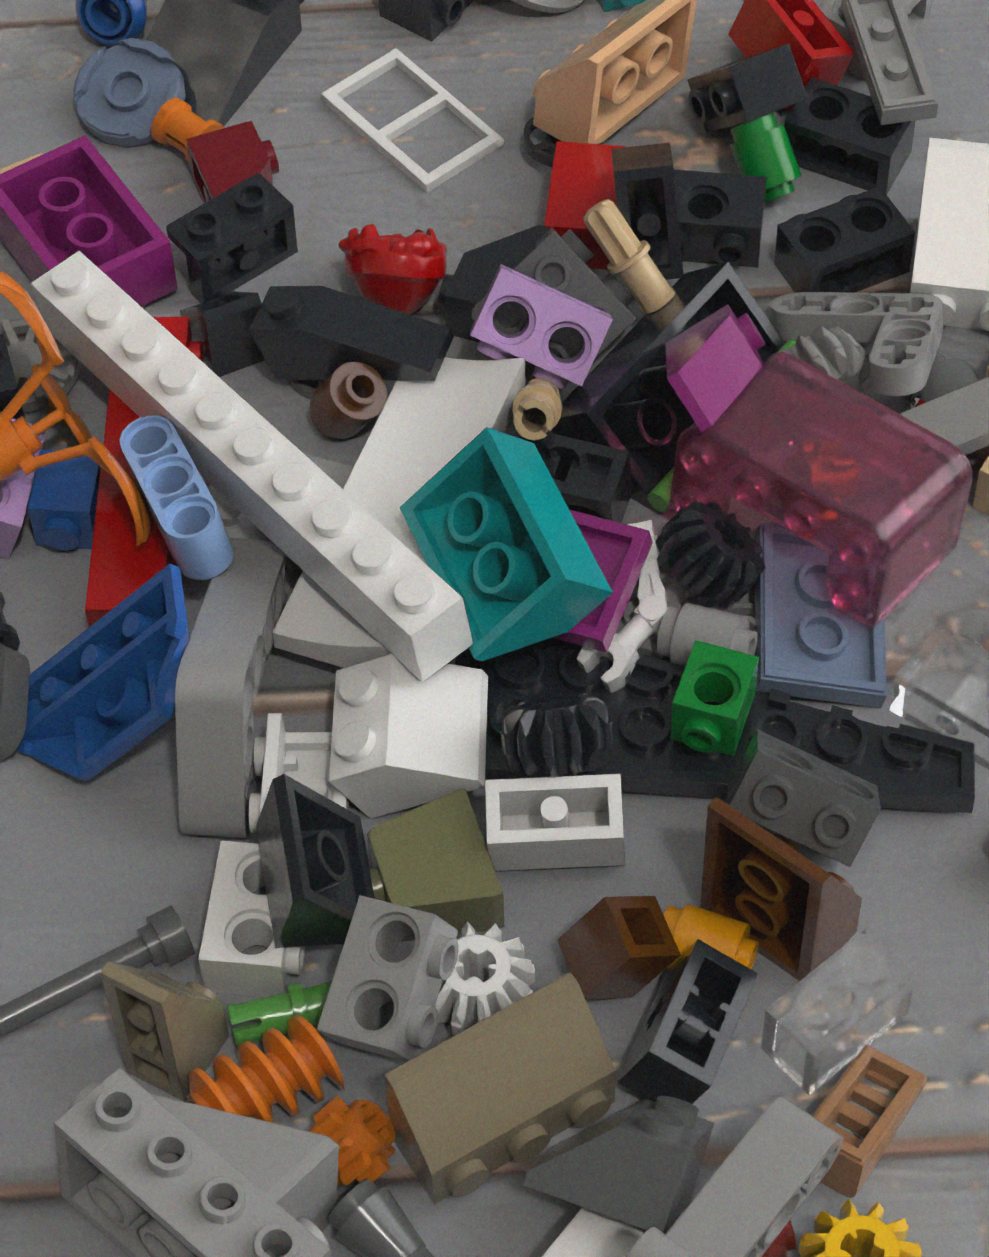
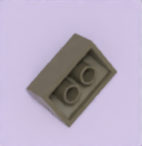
M571 972L384 1074L389 1119L393 1124L396 1135L394 1143L433 1204L440 1202L450 1195L462 1197L472 1193L485 1183L492 1171L513 1159L515 1162H524L535 1157L547 1147L552 1137L573 1125L577 1128H583L595 1123L607 1113L611 1104L615 1102L616 1069L579 983Z

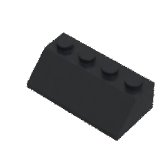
M729 262L685 273L684 278H680L672 286L675 291L674 297L662 308L646 314L589 373L583 385H578L562 402L561 418L551 430L553 434L629 451L633 481L631 499L648 509L654 508L648 501V494L705 432L700 431L667 379L665 343L728 304L736 318L747 313L761 334L765 345L757 349L760 354L763 367L785 344Z

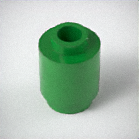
M773 113L730 129L735 142L730 144V148L740 175L767 177L765 202L795 191L791 180L801 177L802 174L784 124L778 126Z

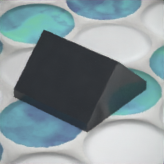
M282 774L272 779L256 825L275 948L344 944L359 895L375 899L361 818L286 774Z

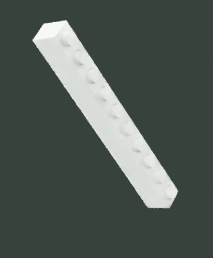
M80 251L76 252L30 283L43 319L52 335L140 418L148 415H159L167 418L174 425L199 473L421 682H424L473 644L463 597Z

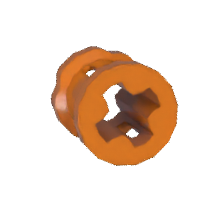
M175 97L169 99L160 107L152 121L151 136L162 145H172L184 153L187 162L190 164L187 139L225 127L216 120H204L192 112L191 106L188 103Z

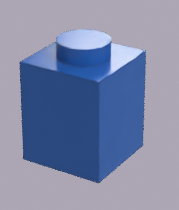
M41 450L40 455L54 452V450ZM82 456L36 469L27 508L36 546H47L58 550H71L74 548L92 549L101 467L89 457Z

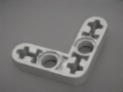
M795 292L781 295L771 302L772 325L785 341H796L798 335L804 338L810 336L814 329L819 326L824 327L826 330L840 326L846 333L851 334L856 342L874 343L869 355L871 389L876 393L885 396H906L914 394L925 387L943 335L942 300L937 296L922 293Z

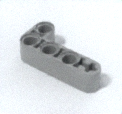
M779 1096L763 1112L669 1231L664 1234L656 1227L650 1228L636 1241L626 1257H762L826 1175L841 1150L844 1141L843 1136L784 1096Z

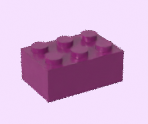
M86 135L0 174V239L32 281H35L80 251L141 307L178 289L169 239Z

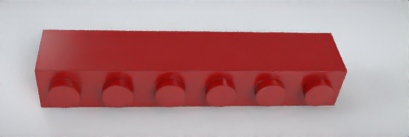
M153 317L204 363L203 342L193 341L189 317ZM109 389L103 445L135 483L119 440L122 431L128 424L140 417ZM102 468L100 469L85 613L89 627L169 563L177 566L151 514L152 525L148 539L137 546L135 522L124 493L117 480Z

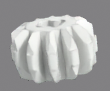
M467 921L462 928V938L456 939L458 942L457 962L451 976L443 980L435 1004L438 1015L437 1026L451 1022V1030L454 1036L533 993L530 987L535 982V968L531 960L524 959V945L520 942L519 937L502 942V931L496 923L485 935H475V929Z

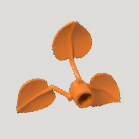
M0 271V294L14 305L32 328L42 356L41 364L37 363L31 367L33 372L31 377L0 413V483L21 469L26 475H29L36 469L82 456L89 457L117 480L133 515L136 527L137 546L147 541L152 525L142 494L115 457L95 436L91 435L80 415L71 409L70 401L64 390L49 374L55 365L59 366L64 363L49 327L25 289L9 274ZM41 385L48 396V415L32 426L29 425L23 416L12 422L11 419L36 388ZM59 421L70 427L80 445L36 457L34 453L43 448L37 436Z

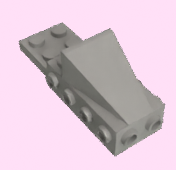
M121 1068L115 1070L100 1084L92 1083L83 1088L71 1102L68 1111L54 1122L62 1197L129 1257H330L331 1249L329 1243L321 1231L330 1224L328 1217L337 1205L339 1145L329 1136L150 1094Z

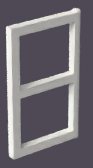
M397 48L321 93L322 102L426 193L494 150L502 147L505 143L504 138ZM398 66L433 97L380 130H377L348 105L343 98ZM446 107L483 139L430 173H427L391 141Z

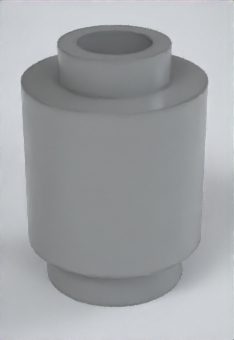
M691 603L684 604L682 608L669 606L659 627L657 652L659 656L670 658L672 663L686 666L694 642L697 640L755 656L757 632L749 630V619L744 615Z

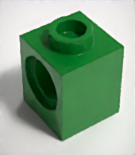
M695 640L672 702L670 739L683 742L688 747L700 752L716 751L734 756L756 693L759 657ZM712 701V702H718V703H721V704H720V705H708V704H705L704 702Z

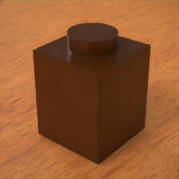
M655 896L604 897L557 940L569 970L579 983L585 1000L634 997L681 956Z

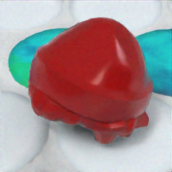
M370 224L364 226L360 234L357 228H352L349 230L347 238L340 240L338 244L339 248L345 253L344 266L346 276L353 280L364 300L410 315L426 302L441 280L444 279L447 272L446 244L437 240L431 228L427 229L426 234L422 230L417 229L407 237H403L401 234L379 236L376 226Z

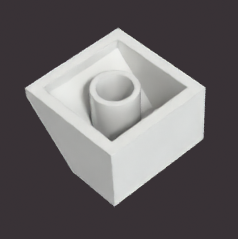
M393 654L337 670L329 782L370 819L429 803L459 789L465 788L466 792L485 787L488 675L482 669L447 663L424 682H421Z

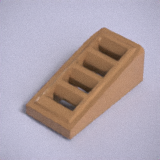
M865 1044L812 1115L844 1138L837 1158L820 1182L846 1197H855L920 1095L928 1076ZM866 1078L895 1093L896 1096L892 1099L863 1084L862 1081ZM850 1100L880 1115V1118L850 1103ZM838 1123L844 1126L845 1128L851 1130L852 1132L864 1137V1140L839 1128L835 1124Z

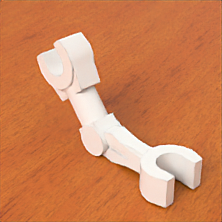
M652 520L628 524L649 530L653 541L638 577L637 598L639 605L634 610L635 616L618 633H615L607 653L583 646L577 657L580 668L587 674L599 664L601 656H606L609 661L613 662L612 667L601 677L604 687L611 693L625 686V677L629 671L631 675L635 662L640 658L637 650L653 633L655 635L658 634L662 618L668 609L667 594L661 582L660 565L657 561V557L660 554L656 545L658 536L654 534Z

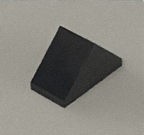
M233 291L180 310L182 317H189L193 341L203 342L204 361L207 367L218 377L265 361L263 354L249 331L262 304L258 293Z

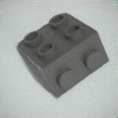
M551 227L535 243L536 248L513 270L610 314L613 321L597 353L598 355L636 320L634 314L627 307L635 298L613 274L609 273L602 280L588 266L586 262L594 254L571 229L561 237ZM486 295L474 305L472 309L473 321H475ZM514 301L502 303L493 314L495 326L507 334L521 331L528 321V311L526 308ZM562 327L551 335L548 344L549 350L558 358H572L582 349L583 336L574 328ZM525 361V376L530 381L536 378L532 375L536 365Z

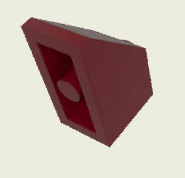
M252 120L187 139L192 179L203 204L257 173L264 176L273 185L272 175L279 173V164L271 141H261Z

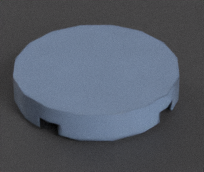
M135 38L119 40L120 45L113 46L108 50L104 46L92 53L79 69L73 87L74 102L77 106V113L88 131L104 143L121 147L147 144L154 140L151 136V125L160 107L169 99L175 97L183 101L185 100L184 78L170 53L156 43Z

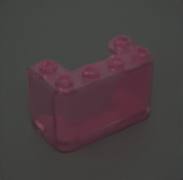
M777 352L762 362L760 371L713 426L701 432L696 423L693 422L680 434L677 441L669 509L677 513L681 508H686L694 500L704 504L712 501L717 503L724 513H728L732 497L744 506L755 510L791 531L797 537L805 539L829 553L825 585L831 602L841 612L851 615L874 629L957 547L972 483V468L963 452L946 439L803 360L785 352Z

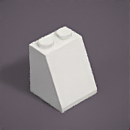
M929 137L909 293L930 294L940 298L943 306V326L989 331V144Z

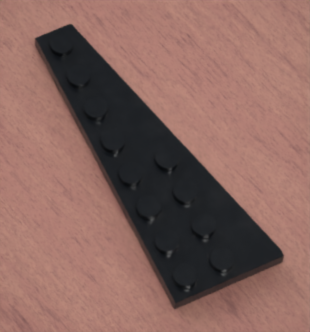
M549 638L484 661L474 659L468 647L455 659V665L482 669L488 675L485 780L532 778L529 775L519 776L511 772L509 766H507L500 730L503 729L502 713L511 706L518 705L520 702L535 701L539 698L547 699L558 696L573 697L582 695L585 698L596 697L604 701L605 705L608 706L609 718L613 722L615 742L612 743L613 759L606 765L598 767L595 771L578 772L576 775L567 774L556 777L621 774L622 792L728 798V785L758 729L877 785L881 808L972 813L975 801V744L972 742L901 723L899 728L884 727L857 719L852 716L853 710L832 705L830 712L791 702L789 693L771 689L769 695L755 693L734 756L716 751L700 752L688 747L683 742L670 739L672 702L686 666L642 654L640 659L635 662L631 675L629 671L625 677V686L611 693L604 687L601 680L603 674L613 665V662L609 661L608 657L601 656L599 664L587 674L580 668L577 661L583 646L555 638ZM712 701L704 702L705 704H708V705H720V704H721V703L712 702Z

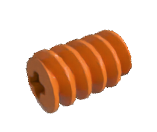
M297 1014L287 1020L288 1038L273 1027L263 1032L262 1043L264 1053L255 1044L246 1041L238 1046L239 1066L224 1054L214 1058L213 1072L215 1081L198 1067L188 1072L190 1094L187 1095L188 1103L246 1117L253 1116L255 1119L274 1123L272 1105L279 1103L292 1117L300 1113L296 1092L302 1089L316 1103L325 1100L321 1079L326 1076L341 1090L345 1088L340 1068L326 1041L312 1024Z

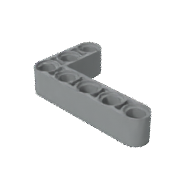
M229 538L234 552L232 563L224 572L211 579L177 673L175 715L179 826L181 834L249 838L251 834L249 827L250 794L255 793L253 704L274 642L273 630L285 608L292 579V561L286 559V554L270 540Z

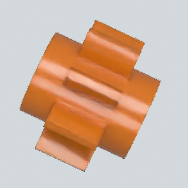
M337 1096L313 1116L316 1125L309 1132L329 1136L339 1145L337 1185L344 1184L347 1186L354 1179H357L359 1183L366 1179L374 1182L390 1169L387 1159L396 1153L395 1148L391 1146L396 1137L395 1129L389 1117L378 1105L369 1100L356 1099L347 1107L344 1101Z

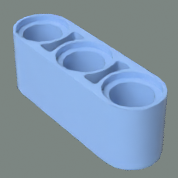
M148 415L136 419L122 431L119 440L120 446L136 486L142 494L177 566L180 567V571L186 577L194 580H206L218 576L232 563L234 552L212 495L174 425L167 418L159 415Z

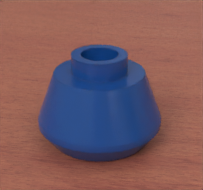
M76 0L75 3L80 25L93 40L102 45L113 47L120 45L119 40L137 39L144 30L147 16V0Z

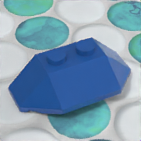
M169 563L29 675L27 723L24 736L16 750L88 782L173 717L175 713V690L178 668L185 648L190 641L180 567Z

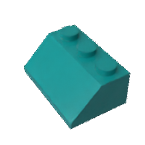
M486 427L399 507L429 568L463 597L473 641L469 649L476 660L484 661L564 634L613 593L542 457L532 442Z

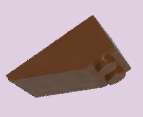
M715 797L707 808L700 908L750 924L749 939L759 942L758 953L809 987L857 932L862 898L855 893L852 886L844 878L833 872H826L801 855L787 839L779 835H772L730 805Z

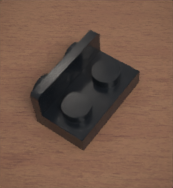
M258 173L166 226L168 238L186 255L191 294L200 303L234 291L298 252L293 204L264 176Z

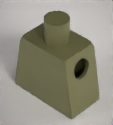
M465 788L453 791L375 826L367 833L371 864L370 874L375 899L436 914L457 929V935L462 934V928L467 921L475 929V932L488 931L495 923L498 928L505 927L503 891ZM415 934L408 935L401 941L415 940Z

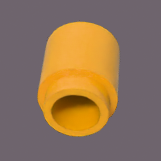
M686 904L684 909L672 905L666 908L663 915L681 956L699 939L752 970L759 942L749 939L750 924L691 904ZM677 958V959H676L671 965H669L666 969H670V968L672 967V965H673L679 958Z

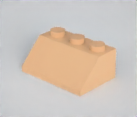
M647 0L642 2L621 18L611 21L604 31L588 43L579 45L572 55L552 70L548 69L543 72L533 90V98L535 99L533 125L563 142L600 144L686 77L697 0Z

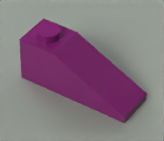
M728 304L665 343L667 379L701 432L713 426L763 367L760 354L757 349L765 345L761 334L747 313L736 318Z

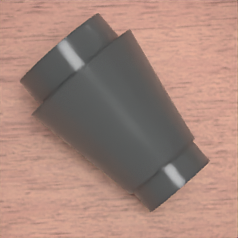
M366 1179L355 1186L335 1206L328 1217V1221L338 1230L335 1239L361 1257H434L426 1248L425 1243L388 1187L384 1186L379 1189L370 1179Z

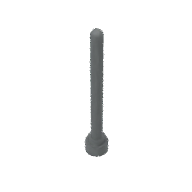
M170 905L146 917L148 924L137 929L139 937L0 1006V1037L102 986L103 982L100 972L108 961L135 968L150 961L154 966L165 961L169 966H172L194 955L195 950L175 909Z

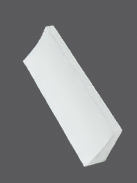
M445 357L435 381H396L343 488L345 492L427 566L428 564L399 507L486 427L507 434L510 424L514 423L512 411L514 399L519 390L525 386V358L465 360ZM302 571L273 630L275 648L343 668L392 654L311 577Z

